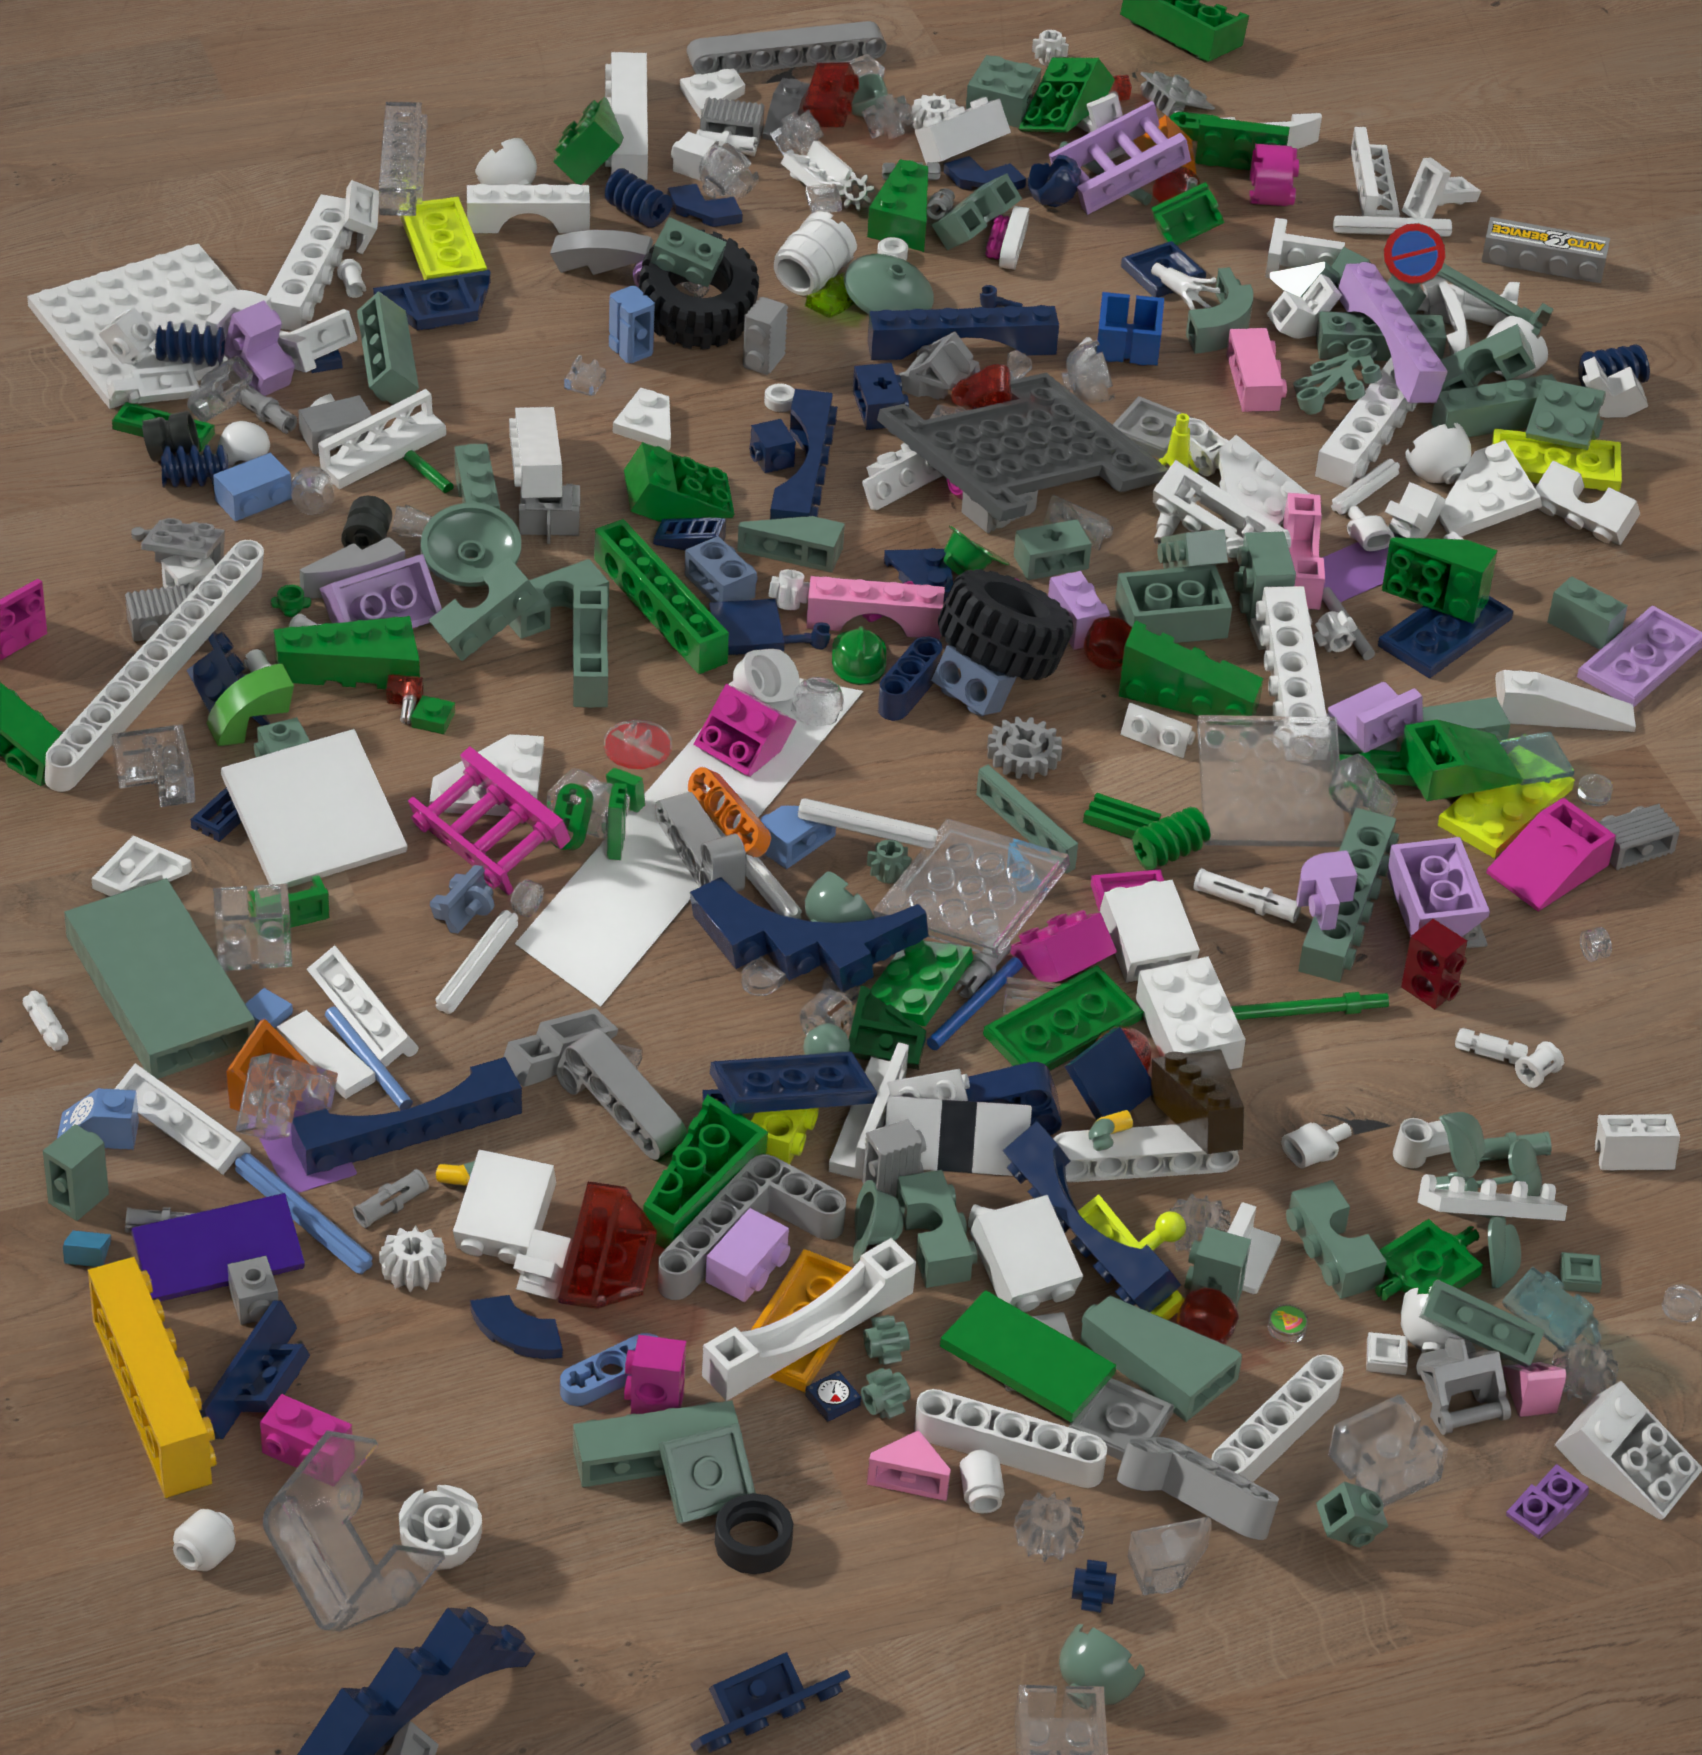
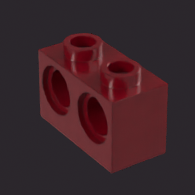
M1430 920L1410 937L1401 988L1434 1010L1446 1000H1453L1461 988L1459 980L1461 970L1467 960L1465 951L1468 940L1437 920Z

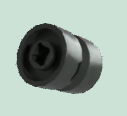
M190 411L171 414L167 421L163 417L143 421V437L148 454L153 462L161 461V456L166 446L170 447L172 454L177 452L179 446H183L187 455L190 453L192 445H196L199 452L198 432Z
M366 495L358 497L353 501L341 535V542L344 548L354 543L363 550L387 537L386 534L393 517L390 506L383 499Z

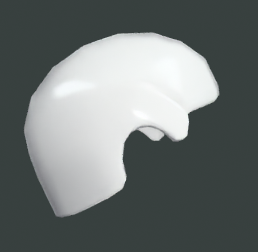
M247 421L233 422L225 427L218 445H223L226 454H228V465L233 466L239 460L247 462L263 456L270 449L269 436L266 431L259 425Z

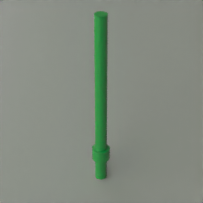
M1359 992L1343 993L1342 997L1231 1006L1237 1020L1344 1011L1345 1015L1359 1014L1363 1009L1389 1007L1388 993L1360 995Z

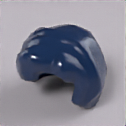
M1058 155L1051 166H1049V163L1033 164L1028 177L1029 190L1033 198L1041 205L1051 207L1064 205L1078 191L1077 186L1080 185L1081 169L1074 159L1065 155Z

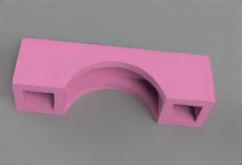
M1288 493L1283 528L1289 531L1291 537L1289 551L1296 572L1294 586H1304L1308 609L1320 610L1325 583L1324 558H1319L1322 516L1320 495Z
M811 576L807 629H813L816 623L823 622L830 626L831 631H840L844 624L853 617L873 613L885 615L901 625L907 637H933L940 639L938 617L943 608L945 587Z

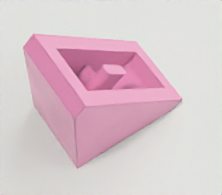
M1542 1362L1531 1363V1366L1527 1368L1519 1364L1503 1366L1504 1376L1519 1417L1557 1413L1566 1380V1369Z
M918 1430L870 1454L867 1485L946 1501L951 1469Z

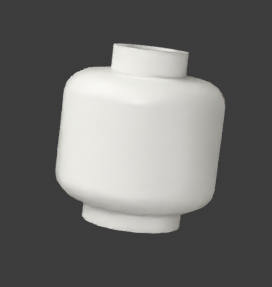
M200 1509L175 1530L173 1551L176 1559L189 1570L209 1571L213 1569L235 1547L236 1540L232 1521L225 1514L210 1509Z

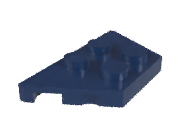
M490 270L377 287L373 288V296L379 291L404 309L407 314L408 324L416 330H429L454 324L461 325L467 322L478 321L491 283Z

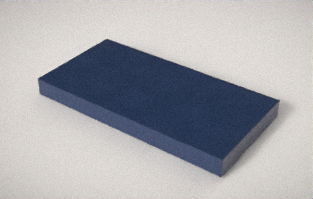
M1489 596L1487 604L1473 624L1423 606L1380 636L1378 647L1430 679L1512 620L1514 610Z
M852 1052L711 1062L710 1075L733 1114L874 1104L878 1093Z

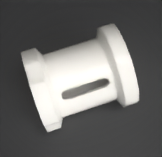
M1545 1041L1540 1043L1535 1052L1529 1057L1523 1056L1515 1063V1071L1522 1083L1528 1087L1535 1088L1543 1083L1544 1077L1549 1073H1556L1562 1069L1564 1057L1553 1043Z

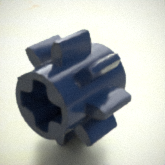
M1087 1560L1086 1569L1075 1568L1071 1599L1082 1600L1081 1610L1101 1613L1102 1603L1113 1605L1117 1573L1106 1572L1107 1562Z

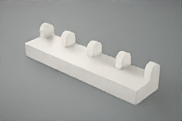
M335 945L307 968L308 972L385 1067L402 1053L407 1057L417 1053L419 1048Z
M136 1063L115 1088L120 1090H136L138 1114L222 1175L225 1174L236 1158L241 1157L244 1153L251 1152V1148L243 1140Z
M1425 1174L1421 1180L1417 1203L1438 1212L1565 1221L1567 1206L1554 1201L1556 1188L1553 1184H1543L1540 1196H1527L1528 1185L1522 1181L1514 1183L1512 1194L1496 1193L1497 1184L1494 1179H1484L1480 1192L1464 1191L1465 1180L1463 1177H1452L1449 1190L1436 1189L1437 1180L1434 1175Z

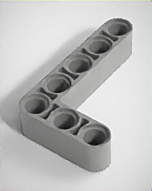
M765 1154L755 1156L662 1252L659 1257L658 1290L660 1294L670 1300H680L690 1295L706 1278L707 1255L749 1208L763 1215L769 1211L817 1238L832 1240L842 1235L844 1231L846 1198L838 1190L774 1156Z

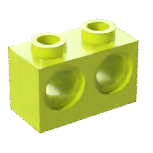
M810 1108L755 1113L751 1121L768 1131L766 1155L774 1156L790 1165L794 1155H801L806 1141L805 1133L807 1129L813 1130L815 1127L819 1109Z

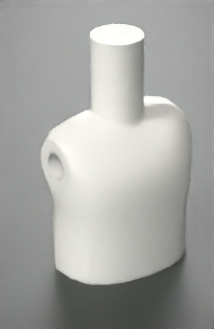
M1352 506L1348 509L1347 513L1352 521L1347 525V532L1351 538L1359 542L1366 551H1377L1389 547L1390 539L1394 537V533L1381 516H1365L1358 506Z
M1308 1123L1298 1130L1284 1135L1281 1145L1285 1154L1296 1166L1305 1168L1318 1162L1334 1159L1339 1151V1146L1336 1142L1350 1137L1352 1132L1347 1123L1340 1124L1327 1131L1317 1123Z

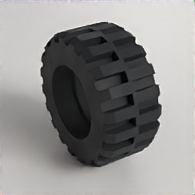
M714 231L710 235L727 242L722 261L710 285L722 292L717 296L698 298L679 291L675 286L683 282H689V280L674 272L662 270L657 265L651 263L654 245L649 249V253L645 255L642 261L639 289L644 295H647L655 302L654 332L659 337L665 336V340L675 345L676 342L683 344V348L692 349V346L700 347V350L710 349L711 345H716L717 347L726 345L728 339L734 341L744 332L745 314H748L750 308L757 301L759 276L755 262L750 259V254L743 247L738 248L736 241L731 238L726 240L722 238V234Z
M983 569L968 570L956 577L938 617L940 634L942 637H945L946 642L950 646L956 648L957 652L963 656H968L971 658V661L988 667L989 670L999 671L1013 678L1015 676L1020 677L1022 680H1030L1032 678L1034 680H1041L1055 672L1074 632V626L1069 612L1062 608L1057 600L1048 597L1047 593L1031 587L1032 585L1024 581H1018L1009 575H1000L994 571L985 572Z

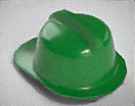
M949 526L953 532L944 548L946 554L944 563L956 574L961 575L968 570H984L994 560L1007 566L1010 565L1008 561L996 553L970 540L957 529Z
M863 626L840 633L834 638L832 644L834 672L844 681L857 685L870 684L879 680L886 668V646L884 641L875 633L864 629Z

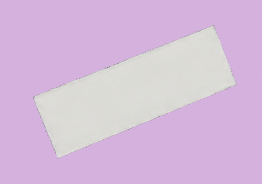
M307 1010L277 1026V1031L316 1070L315 1072L345 1099L375 1082V1072Z

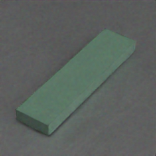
M989 764L980 768L976 795L1061 871L1067 874L1076 868L1078 843Z

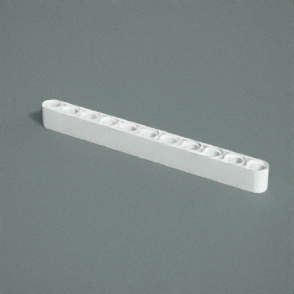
M242 540L236 543L46 752L45 783L50 789L65 792L75 787L260 581L264 558V548L261 544L253 540Z

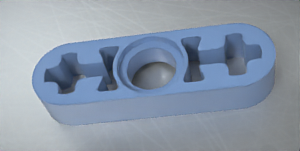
M641 1333V1334H639V1335H646V1336L658 1337V1336H656V1335H654V1334H651V1333ZM638 1335L565 1369L560 1376V1396L562 1400L572 1406H584L624 1387L627 1376H631L630 1374H625L628 1350L635 1351ZM616 1364L623 1370L618 1374L609 1375L601 1369L605 1365Z

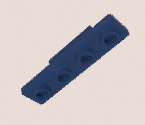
M214 631L208 638L213 650L187 669L209 713L225 690L240 678L246 676V674L243 675L242 673L246 669L245 665L234 652L231 653L234 645L222 631L219 634ZM266 715L252 716L261 726L270 724Z
M281 1300L272 1301L203 1403L202 1410H199L202 1418L206 1416L210 1418L215 1439H224L241 1412H268L280 1395H285L310 1357L304 1344H287L295 1333L297 1326Z
M785 1652L712 1685L709 1690L725 1725L698 1737L690 1745L694 1752L706 1747L708 1753H712L732 1743L730 1735L744 1730L746 1736L754 1734L769 1726L767 1718L781 1713L783 1719L789 1718L805 1710L804 1701L815 1696L818 1697L820 1703L843 1692L840 1685L851 1678L847 1669L804 1689L788 1653Z

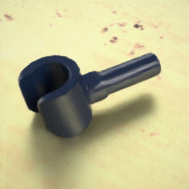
M993 285L982 287L980 303L984 308H995L997 306L1023 307L1022 303L997 297V288Z
M823 622L816 623L812 633L783 635L785 644L805 642L810 643L816 649H824L830 641V626Z

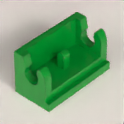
M1206 182L1151 208L1157 229L1166 243L1172 241L1176 245L1182 244L1224 223V219L1217 209L1219 207L1218 202Z
M319 875L311 876L314 886H311L308 890L291 894L286 893L282 894V896L262 901L256 890L248 891L251 901H248V910L259 935L329 919V893Z

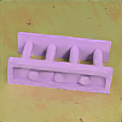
M1153 101L1049 154L1051 165L1058 155H1065L1074 159L1079 168L1096 160L1104 169V173L1092 179L1081 169L1080 185L1077 186L1082 209L1087 215L1190 162L1191 158L1187 139L1182 133L1168 139L1158 128L1160 125ZM1147 133L1157 145L1141 152L1132 140ZM1121 146L1131 159L1116 166L1106 153Z

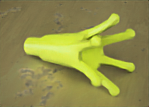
M1181 413L1176 417V425L1172 429L1167 453L1158 461L1164 466L1168 463L1171 467L1176 460L1188 468L1190 465L1191 469L1198 473L1200 469L1194 464L1190 451L1189 416Z

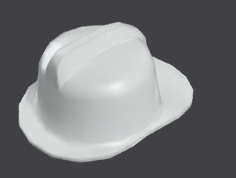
M763 649L746 653L744 659L736 665L733 671V681L728 685L741 689L762 702L774 703L794 698L798 692L800 681L798 670L786 653L778 649Z

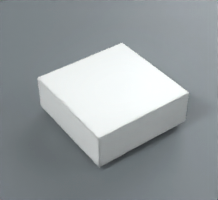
M1368 1332L1366 1371L1406 1375L1408 1359V1339L1406 1336Z

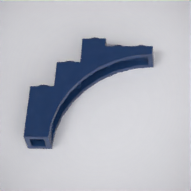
M722 877L690 892L694 918L735 969L755 962L760 957L768 954L789 981L821 966L842 993L855 986L862 985L867 980L873 978V964L884 961L891 955L909 946L916 945L929 937L927 914L920 904L891 915L865 921L829 923L805 921L782 916L759 907L738 894Z
M447 1607L421 1647L416 1646L414 1649L395 1647L369 1687H362L361 1689L341 1688L297 1755H375L406 1723L433 1702L457 1687L482 1675L505 1668L527 1667L535 1652L524 1642L526 1640L524 1634L511 1625H504V1627L491 1626L487 1624L489 1622L488 1618L472 1607H467L466 1609Z

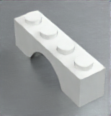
M467 185V219L473 233H498L508 219L524 213L544 216L555 225L559 233L590 230L589 185Z

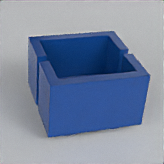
M1102 292L1095 359L1108 362H1123L1125 358L1130 359V363L1138 365L1158 366L1164 298L1136 295L1133 324H1128L1130 295Z

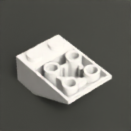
M1622 1381L1596 1395L1555 1444L1582 1475L1660 1520L1666 1517L1702 1471V1466Z

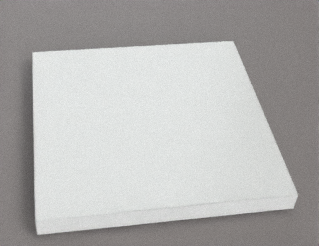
M355 729L221 768V776L272 892L312 881L311 876L319 875L322 878L407 851V843Z

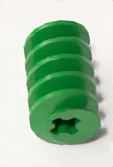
M1190 806L1183 809L1182 812L1173 813L1171 816L1149 823L1148 826L1138 828L1133 835L1132 842L1139 863L1148 871L1155 870L1157 865L1160 867L1167 865L1168 860L1171 862L1176 861L1180 855L1183 857L1188 856L1191 850L1194 852L1201 850L1203 842L1210 840L1211 833L1208 822L1202 812Z

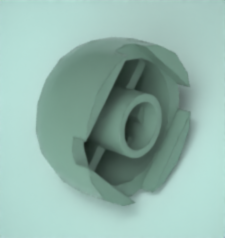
M829 871L812 885L805 899V911L812 922L842 923L874 919L875 916L858 893L853 896L845 889L849 885L846 881Z
M1078 1624L1066 1639L1059 1657L1062 1678L1069 1685L1067 1693L1074 1700L1085 1706H1088L1090 1701L1097 1705L1107 1706L1124 1700L1136 1689L1145 1676L1143 1666L1139 1664L1135 1670L1128 1662L1132 1654L1125 1647L1093 1627L1086 1634L1082 1632L1084 1625Z

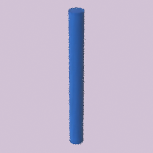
M1012 957L927 1039V1045L932 1050H938L1023 967L1020 959Z

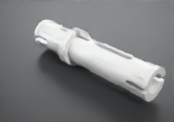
M1202 868L1199 870L1194 882V889L1196 891H1202L1255 909V913L1262 916L1267 913L1295 923L1301 907L1297 906L1296 901L1274 894L1270 888L1264 887L1259 889L1208 872Z

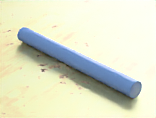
M330 1007L325 1012L327 1020L356 1056L375 1072V1079L400 1110L410 1108L413 1104L412 1099L338 1008Z

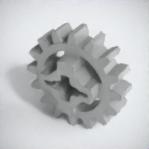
M1015 717V723L1012 724L1007 720H1003L1002 728L994 726L992 734L988 735L987 757L988 759H993L994 768L1003 766V774L1006 775L1011 771L1015 772L1017 779H1020L1022 774H1027L1030 779H1034L1037 772L1046 776L1048 768L1055 770L1057 768V761H1061L1062 738L1056 736L1057 730L1055 728L1047 730L1045 721L1034 724L1032 717H1029L1027 722H1022L1019 717Z

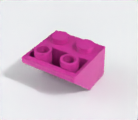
M39 579L18 588L0 599L1 661L47 634L43 583Z
M725 684L693 745L750 777L781 752L797 721L747 692Z
M1085 910L1075 912L1069 916L1066 913L1055 916L1046 921L1048 927L1041 930L1036 927L1018 935L1020 941L1011 945L1010 951L1014 957L1020 959L1023 966L1042 984L1062 981L1117 953L1101 912L1086 915Z

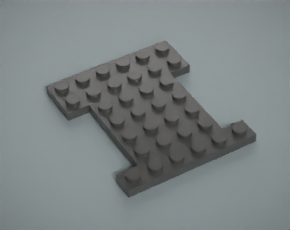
M1048 373L1001 382L997 394L1007 402L927 420L922 419L905 404L880 409L877 421L884 425L891 434L896 435L912 451L925 459L931 467L937 469L953 485H956L965 492L972 501L978 503L994 519L1000 522L1025 515L1027 504L1016 495L1081 481L1095 476L1103 478L1114 490L1126 492L1131 489L1159 483L1169 470Z

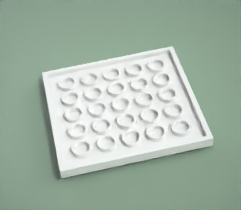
M194 244L136 263H129L117 269L100 272L91 277L71 281L68 284L52 289H45L39 293L29 295L27 298L28 307L108 408L112 409L124 405L125 402L130 403L129 399L122 402L110 401L107 389H109L112 380L122 379L124 375L130 374L131 370L182 365L185 363L181 361L180 357L177 362H170L168 355L163 361L157 360L155 339L149 345L152 351L138 362L135 358H132L122 364L98 335L108 324L122 313L135 307L155 333H157L159 325H161L162 329H166L168 321H173L175 331H178L180 324L184 322L187 332H191L193 325L198 324L199 332L203 334L205 321L211 314V299L223 292L237 289L199 244ZM225 355L221 365L217 361L216 365L212 367L207 365L206 360L202 365H196L193 358L188 363L192 365L197 381L235 369Z

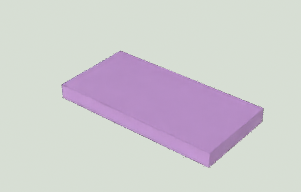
M1651 606L1584 663L1578 670L1577 678L1613 698L1633 704L1634 708L1702 648V632L1655 606Z

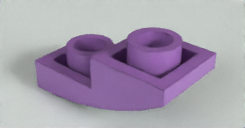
M1556 1464L1536 1487L1531 1484L1508 1509L1506 1516L1539 1539L1562 1522L1585 1499L1589 1493V1487Z

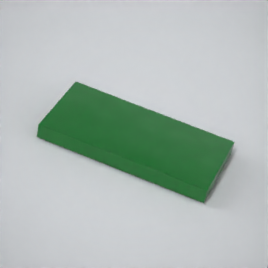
M1096 965L984 1026L983 1035L1012 1066L1028 1062H1040L1045 1064L1051 1071L1080 1055L1112 1029L1121 1027L1122 1030H1125L1141 1021L1144 1011Z
M986 1290L946 1331L940 1340L941 1348L1071 1423L1116 1372L1115 1363Z

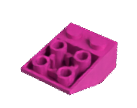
M1563 797L1541 811L1488 867L1486 873L1539 912L1609 866L1616 835Z

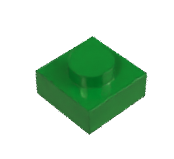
M422 695L411 716V727L445 734L455 714V702Z
M613 767L606 774L608 800L610 799L614 783L627 784L626 809L638 813L645 806L643 778Z

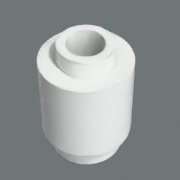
M986 1450L972 1451L961 1460L959 1465L964 1500L969 1504L973 1512L981 1514L991 1513L1001 1507L1002 1499L1005 1495L1000 1460L995 1454L989 1453Z

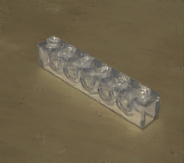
M386 102L379 177V215L416 216L417 204H423L428 114H422V102Z

